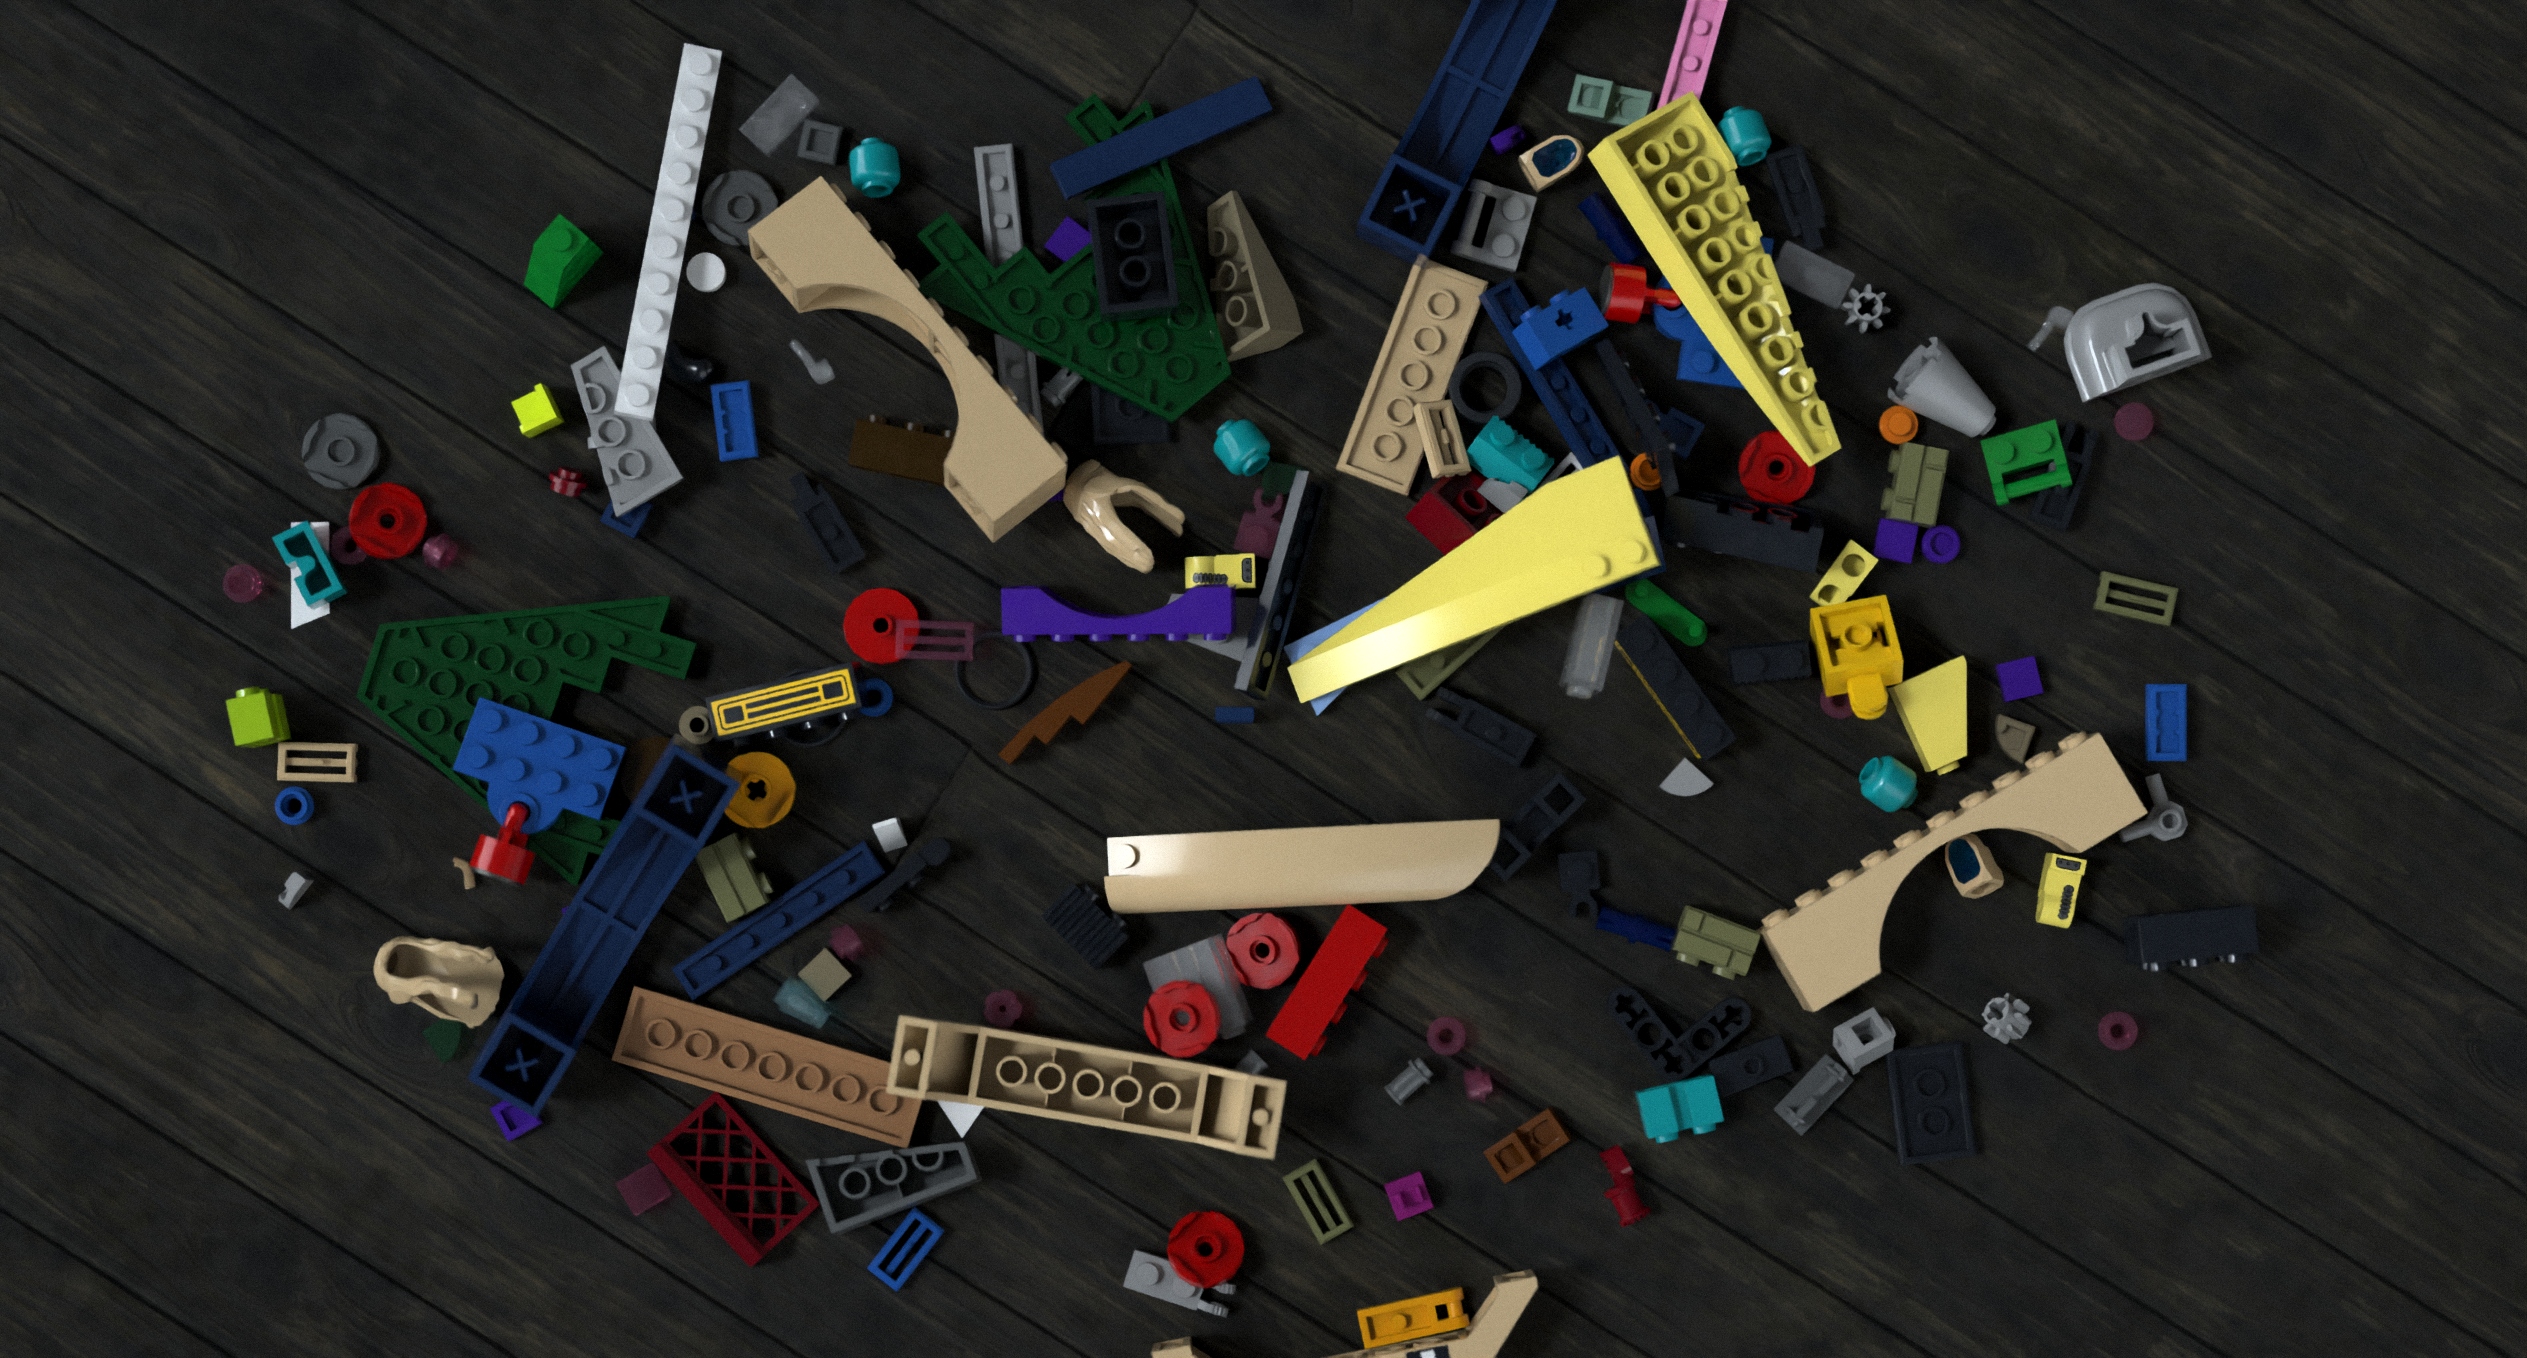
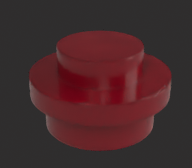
M560 466L559 471H551L549 479L552 481L551 490L573 497L580 496L581 490L587 487L588 481L581 477L582 472L580 470L567 466Z

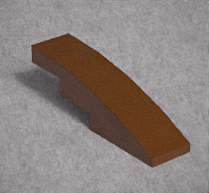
M1125 660L1088 678L1068 691L1026 724L998 755L1008 764L1013 765L1035 737L1049 745L1072 716L1085 726L1133 666Z

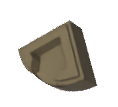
M1998 714L1995 721V733L2001 749L2014 761L2023 763L2036 727Z

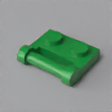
M2055 419L1980 441L1998 506L2010 503L2009 499L2061 485L2062 488L2073 485ZM2055 462V471L2005 485L2004 476Z

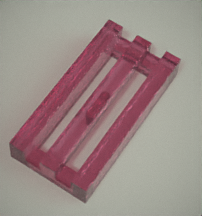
M896 620L895 659L972 661L973 622ZM904 628L965 630V638L904 636ZM903 643L965 645V653L903 651Z

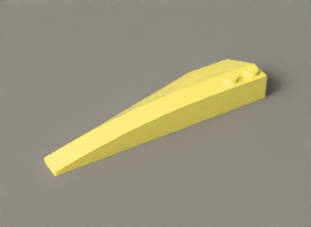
M1693 91L1606 137L1588 154L1589 159L1671 287L1734 375L1809 467L1841 449L1842 447L1824 401L1819 400L1814 384L1817 380L1812 367H1807L1801 348L1804 345L1799 331L1794 332L1789 319L1791 310L1770 254H1765L1760 240L1763 234L1758 221L1753 222L1747 205L1750 199L1744 185L1740 186L1735 170L1738 167L1734 156Z
M1620 456L1613 457L1545 484L1287 667L1300 703L1313 700L1661 565Z

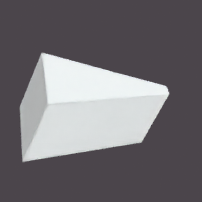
M895 817L872 825L885 852L908 845L900 818Z

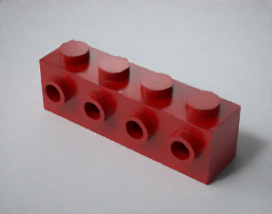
M1347 904L1265 1035L1303 1060L1307 1058L1309 1053L1316 1057L1328 1038L1322 1034L1329 1021L1337 1024L1348 1004L1343 1002L1344 997L1350 988L1357 992L1369 972L1363 969L1371 955L1378 959L1387 945L1389 939L1384 936L1387 928Z

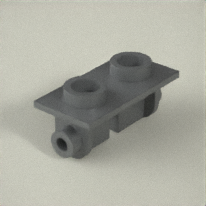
M1825 1054L1773 1110L1802 1136L1854 1079L1848 1075V1072L1840 1064Z

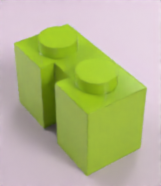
M251 687L236 691L237 698L226 700L235 746L257 748L292 740L282 695L271 694L268 688Z

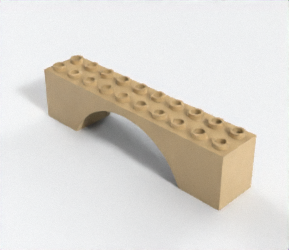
M820 176L748 230L751 257L798 313L831 308L869 313L903 328L932 353L950 382L959 414L954 443L944 462V485L994 543L1065 488L1067 472L1065 462L1067 457L1056 443L1052 442L1049 445L1040 434L1043 430L1038 421L1030 413L1024 415L1015 405L1018 403V400L1011 389L1005 384L999 386L992 378L993 370L981 355L975 358L966 347L969 343L964 334L956 326L950 328L942 319L944 313L936 301L931 297L927 300L918 291L920 285L908 269L901 271L893 261L895 255L890 247L883 240L877 242L869 233L871 227L866 219L858 211L853 214L844 204L847 202V199L839 187L834 183L828 185Z
M2084 730L2067 736L2057 743L2060 747L2058 751L2054 753L2052 750L2046 753L2043 751L2025 762L2026 770L2021 773L2019 770L2015 772L2010 771L1992 781L1994 789L1986 792V790L1979 792L1978 790L1959 801L1962 807L1955 812L1953 810L1948 812L1944 810L1928 819L1926 823L1929 828L1920 832L1919 829L1908 831L1893 841L1896 847L1887 852L1886 849L1882 851L1879 849L1860 860L1863 865L1862 868L1855 872L1853 869L1849 871L1845 869L1827 880L1830 887L1823 891H1820V889L1809 890L1794 900L1797 906L1787 911L1780 908L1761 919L1764 926L1756 931L1761 933L1760 937L1802 1008L1815 1012L1881 973L1879 944L1887 908L1895 891L1906 875L1927 854L1940 845L1970 832L2000 828L2021 831L2037 836L2054 844L2065 853H2081L2147 814L2148 812L2101 734H2087Z

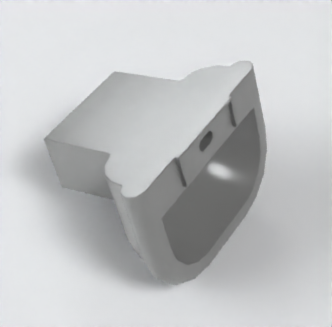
M2158 283L2136 285L2091 301L2077 310L2068 322L2064 336L2066 359L2083 403L2212 358L2197 315L2187 298L2173 287Z

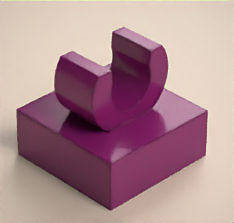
M1420 1170L1384 1184L1397 1221L1434 1208Z

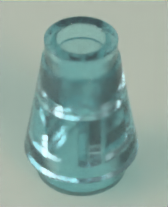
M792 976L784 982L772 1000L779 1005L778 1010L811 1026L813 1025L817 1029L822 1027L832 1012L801 978L797 981Z

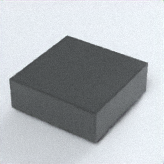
M805 119L797 157L803 160L836 166L844 130L843 127Z

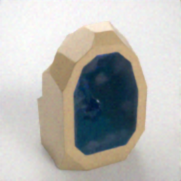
M1553 136L1519 156L1518 161L1529 183L1538 193L1575 170L1582 162L1584 147L1579 140L1571 136Z
M1968 833L1948 841L1945 847V862L1955 886L1963 897L1979 898L2003 886L2004 878L2001 869L1997 866L1989 848L1984 846L1977 835Z

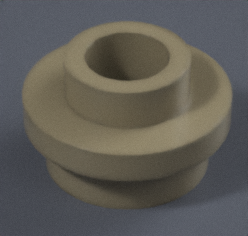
M694 706L682 714L679 721V730L683 738L697 745L705 744L714 738L708 708ZM696 718H701L705 723L704 729L699 733L694 732L691 728V723Z

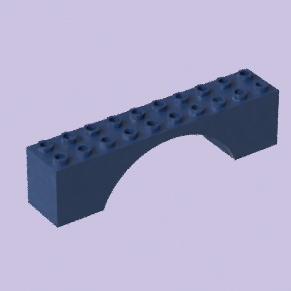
M1559 0L1471 1L1426 95L1401 141L1392 153L1358 221L1356 237L1412 265H1416L1422 270L1425 269Z
M677 733L673 735L474 1060L467 1079L535 1118L538 1116L576 1054L592 1021L638 942L685 869L701 850L739 788L742 776L741 771Z

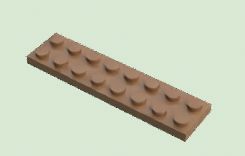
M634 986L612 1057V1061L906 1149L909 1148L923 1099L886 1093L891 1066L889 1061L639 986Z

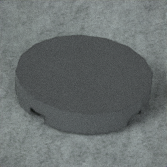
M737 170L719 175L707 187L702 199L703 218L708 230L719 241L733 247H749L748 230L778 208V200L773 188L760 175L747 170Z
M342 413L333 414L315 422L304 436L301 450L305 467L310 476L323 486L337 490L357 488L368 481L378 467L381 453L378 437L372 428L358 417Z

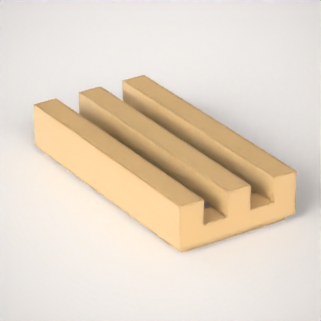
M1452 399L1419 402L1416 404L1413 410L1432 478H1440L1442 475L1453 477L1455 474L1459 476L1468 474L1471 471V466ZM1438 410L1441 411L1446 429H1443ZM1448 443H1450L1451 450H1452V453H1453V457H1454V460H1455V464H1453V462H1452V458H1451L1450 451H1449V448H1448Z
M278 742L277 780L357 783L355 771L358 761L356 759L358 744ZM287 750L347 752V759L287 758ZM287 765L346 767V774L286 773Z

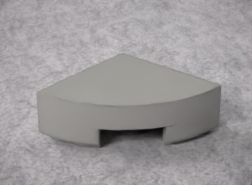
M1498 478L1485 480L1477 491L1503 513L1516 506L1528 492L1525 487L1514 481L1507 484L1497 481Z
M1683 758L1659 787L1670 794L1692 796L1707 790L1714 783L1690 761Z
M293 872L284 884L286 890L278 896L279 902L291 910L313 883L314 879L305 872Z

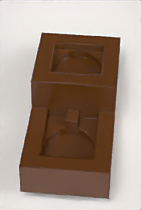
M1549 1106L1494 1143L1483 1153L1501 1180L1506 1184L1537 1164L1539 1160L1569 1142L1573 1137L1552 1106Z

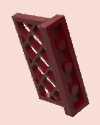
M716 1091L646 1153L750 1268L820 1205ZM715 1102L726 1113V1130L702 1129L703 1113ZM699 1118L698 1129H689L688 1127ZM730 1119L740 1130H730ZM681 1133L698 1134L697 1156H680L670 1143ZM702 1134L725 1135L724 1157L701 1156ZM746 1135L752 1142V1158H729V1136ZM756 1147L767 1159H756ZM686 1161H696V1172ZM701 1161L724 1162L723 1185L706 1184L700 1178ZM728 1162L751 1163L750 1186L727 1185ZM756 1163L772 1164L778 1170V1187L754 1186ZM782 1175L793 1187H782ZM711 1189H722V1201ZM727 1190H750L749 1213H732L726 1206ZM754 1191H777L776 1214L753 1213ZM798 1192L808 1205L797 1215L780 1214L781 1193ZM737 1217L748 1218V1229ZM753 1218L776 1219L775 1236L764 1246L752 1235ZM780 1219H792L780 1230Z

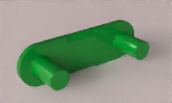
M1644 578L1627 584L1625 588L1627 600L1685 645L1694 647L1705 641L1707 637L1705 623L1649 580Z

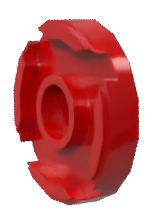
M1778 429L1761 432L1750 439L1741 452L1738 464L1741 483L1749 496L1758 500L1782 504L1791 503L1803 497L1813 484L1816 471L1815 464L1809 467ZM1773 461H1781L1784 466L1780 472L1774 473L1769 470L1770 464Z
M392 482L364 489L354 500L348 517L350 534L357 546L368 555L380 559H397L411 553L422 541L427 526V517L419 497L407 487ZM388 517L393 520L394 526L385 528L380 523V519Z
M877 588L867 590L853 600L846 610L843 628L845 639L855 654L867 662L883 665L897 662L909 654L918 642L921 625L918 611L910 599L896 590ZM879 619H886L888 622V629L883 633H878L874 627Z
M1256 912L1240 918L1230 928L1227 935L1224 957L1230 972L1239 982L1254 988L1269 989L1286 982L1295 973L1301 959V942L1295 928L1285 918L1272 912ZM1261 943L1269 946L1270 953L1268 956H1263L1260 953L1259 946Z
M1190 979L1173 980L1158 987L1149 998L1143 1013L1144 1029L1150 1041L1158 1049L1160 1048L1163 1052L1174 1057H1191L1206 1050L1217 1038L1222 1023L1221 1008L1214 994L1203 984ZM1180 1011H1186L1189 1014L1190 1020L1188 1024H1182L1179 1021L1178 1014Z
M1214 1211L1192 1212L1180 1219L1170 1233L1167 1248L1169 1263L1176 1275L1191 1286L1201 1288L1221 1286L1233 1278L1240 1268L1244 1254V1241L1241 1231L1233 1220L1222 1213ZM1202 1246H1208L1211 1248L1212 1254L1203 1256L1199 1253L1198 1249Z

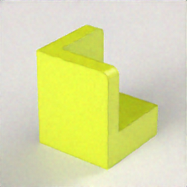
M542 383L534 386L536 391L511 402L521 422L519 428L522 434L529 438L564 422L549 388Z

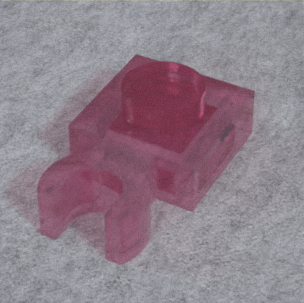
M1259 487L1253 498L1254 506L1257 509L1256 513L1249 510L1244 511L1233 548L1247 553H1255L1257 556L1270 560L1281 520L1271 517L1272 514L1281 508L1283 493H1278L1275 503L1267 505L1262 501L1264 488Z

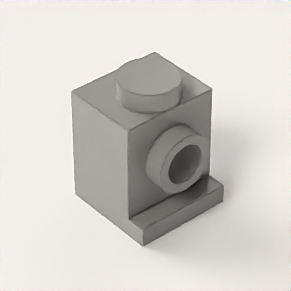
M1874 1007L1835 1027L1833 1046L1854 1075L1860 1072L1861 1067L1893 1051L1896 1033L1891 1022L1885 1016L1881 1018ZM1867 1040L1870 1042L1863 1045L1861 1041Z

